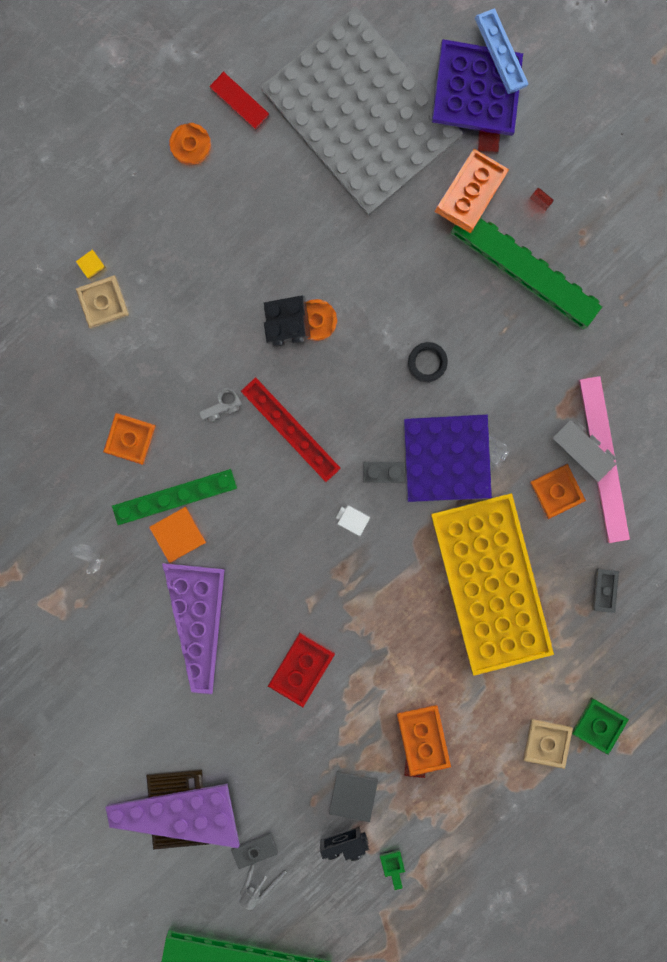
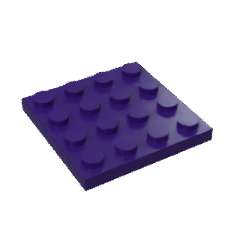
M442 39L431 122L513 136L515 133L519 90L510 94L507 93L487 47ZM515 52L522 68L523 53Z
M488 414L404 419L408 502L492 498Z

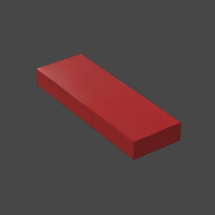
M224 71L209 86L217 96L255 131L269 117V113Z

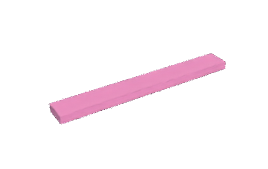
M601 377L579 380L588 436L593 435L601 442L599 447L604 452L608 449L615 456ZM615 465L597 482L608 543L630 540L617 465Z

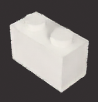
M348 505L346 508L341 507L336 516L339 519L338 525L359 536L370 519L369 516Z

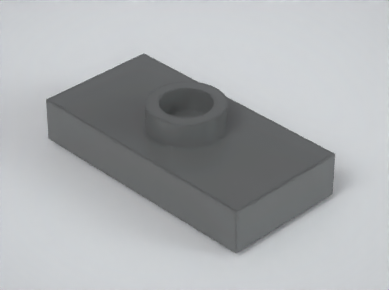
M270 833L241 844L239 848L231 849L238 869L278 854Z

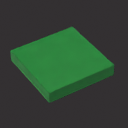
M591 698L572 730V735L609 755L629 719L596 699Z

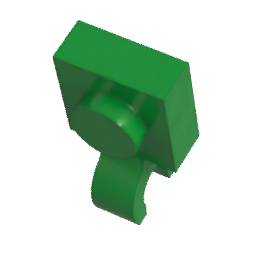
M400 850L381 854L380 859L385 877H392L395 890L402 889L400 873H404L405 868Z

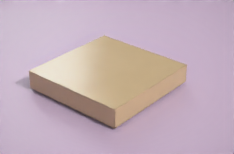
M115 275L76 288L90 329L129 316Z
M531 719L523 760L565 769L573 728L571 726Z

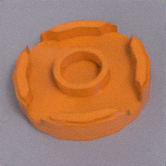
M195 123L177 126L169 140L170 150L174 158L185 165H197L203 162L211 149V140L207 131L201 125Z
M320 299L307 301L306 306L311 335L307 339L312 341L325 340L336 329V312L326 301Z

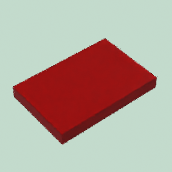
M299 632L267 687L303 708L335 653Z

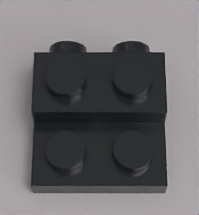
M304 295L263 302L266 322H264L266 343L272 344L273 347L284 346L287 341L302 343L305 342L304 338L311 337Z
M356 827L321 839L320 853L322 859L328 858V860L338 858L341 853H343L345 861L361 859L366 854V851L370 850L367 835L365 832L361 833L360 827Z

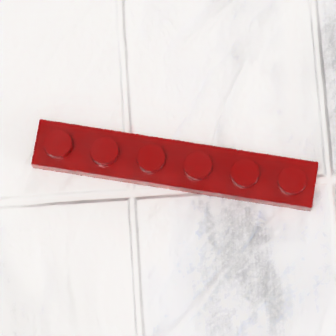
M256 377L241 390L244 396L325 482L341 469Z

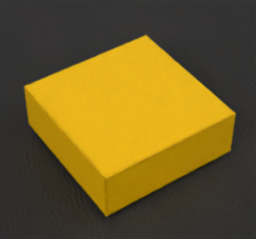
M93 249L76 261L88 279L106 268Z

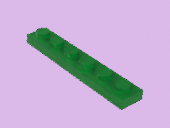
M232 469L112 505L117 525H122L238 488Z

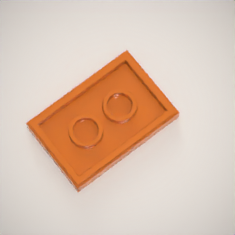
M438 705L397 713L410 776L450 768L451 764Z

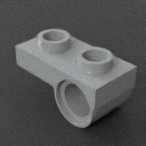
M231 389L221 390L218 394L219 404L199 412L202 420H208L210 423L219 419V415L227 412L229 415L238 411L239 406L242 405L240 398ZM227 393L233 394L234 399L231 404L223 403V396Z

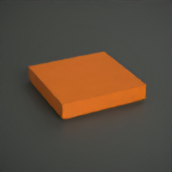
M115 413L103 452L144 465L156 425Z
M568 464L530 481L547 519L586 501Z
M187 507L178 510L149 527L169 563L206 543Z

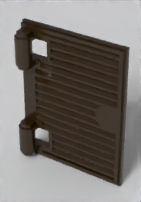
M202 770L146 775L148 798L204 788ZM194 778L195 788H189V779ZM152 834L153 850L209 845V843Z

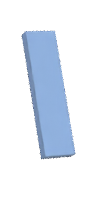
M495 8L476 15L474 19L507 93L510 94L527 87L528 81Z

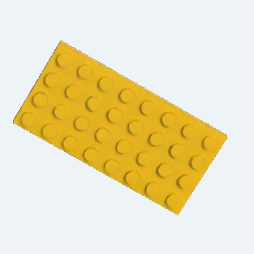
M512 493L431 514L472 675L475 676L554 655Z

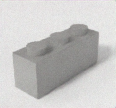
M570 420L553 439L599 482L616 465L614 462L616 457L608 449L604 452L599 447L601 442L593 435L588 437L583 432L586 428L578 420L575 422Z

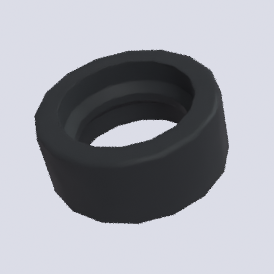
M432 342L420 343L413 348L408 358L410 373L421 382L436 381L444 374L448 365V358L444 349ZM425 350L435 352L440 360L438 370L429 375L421 373L415 363L418 354Z

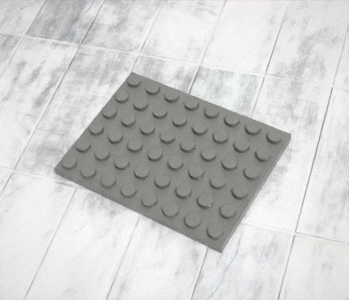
M356 6L261 86V90L367 215H370L463 135L462 131L456 126L431 122L434 98Z

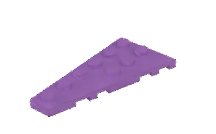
M162 563L191 692L213 694L225 569Z
M227 784L106 806L109 828L239 848L240 846Z

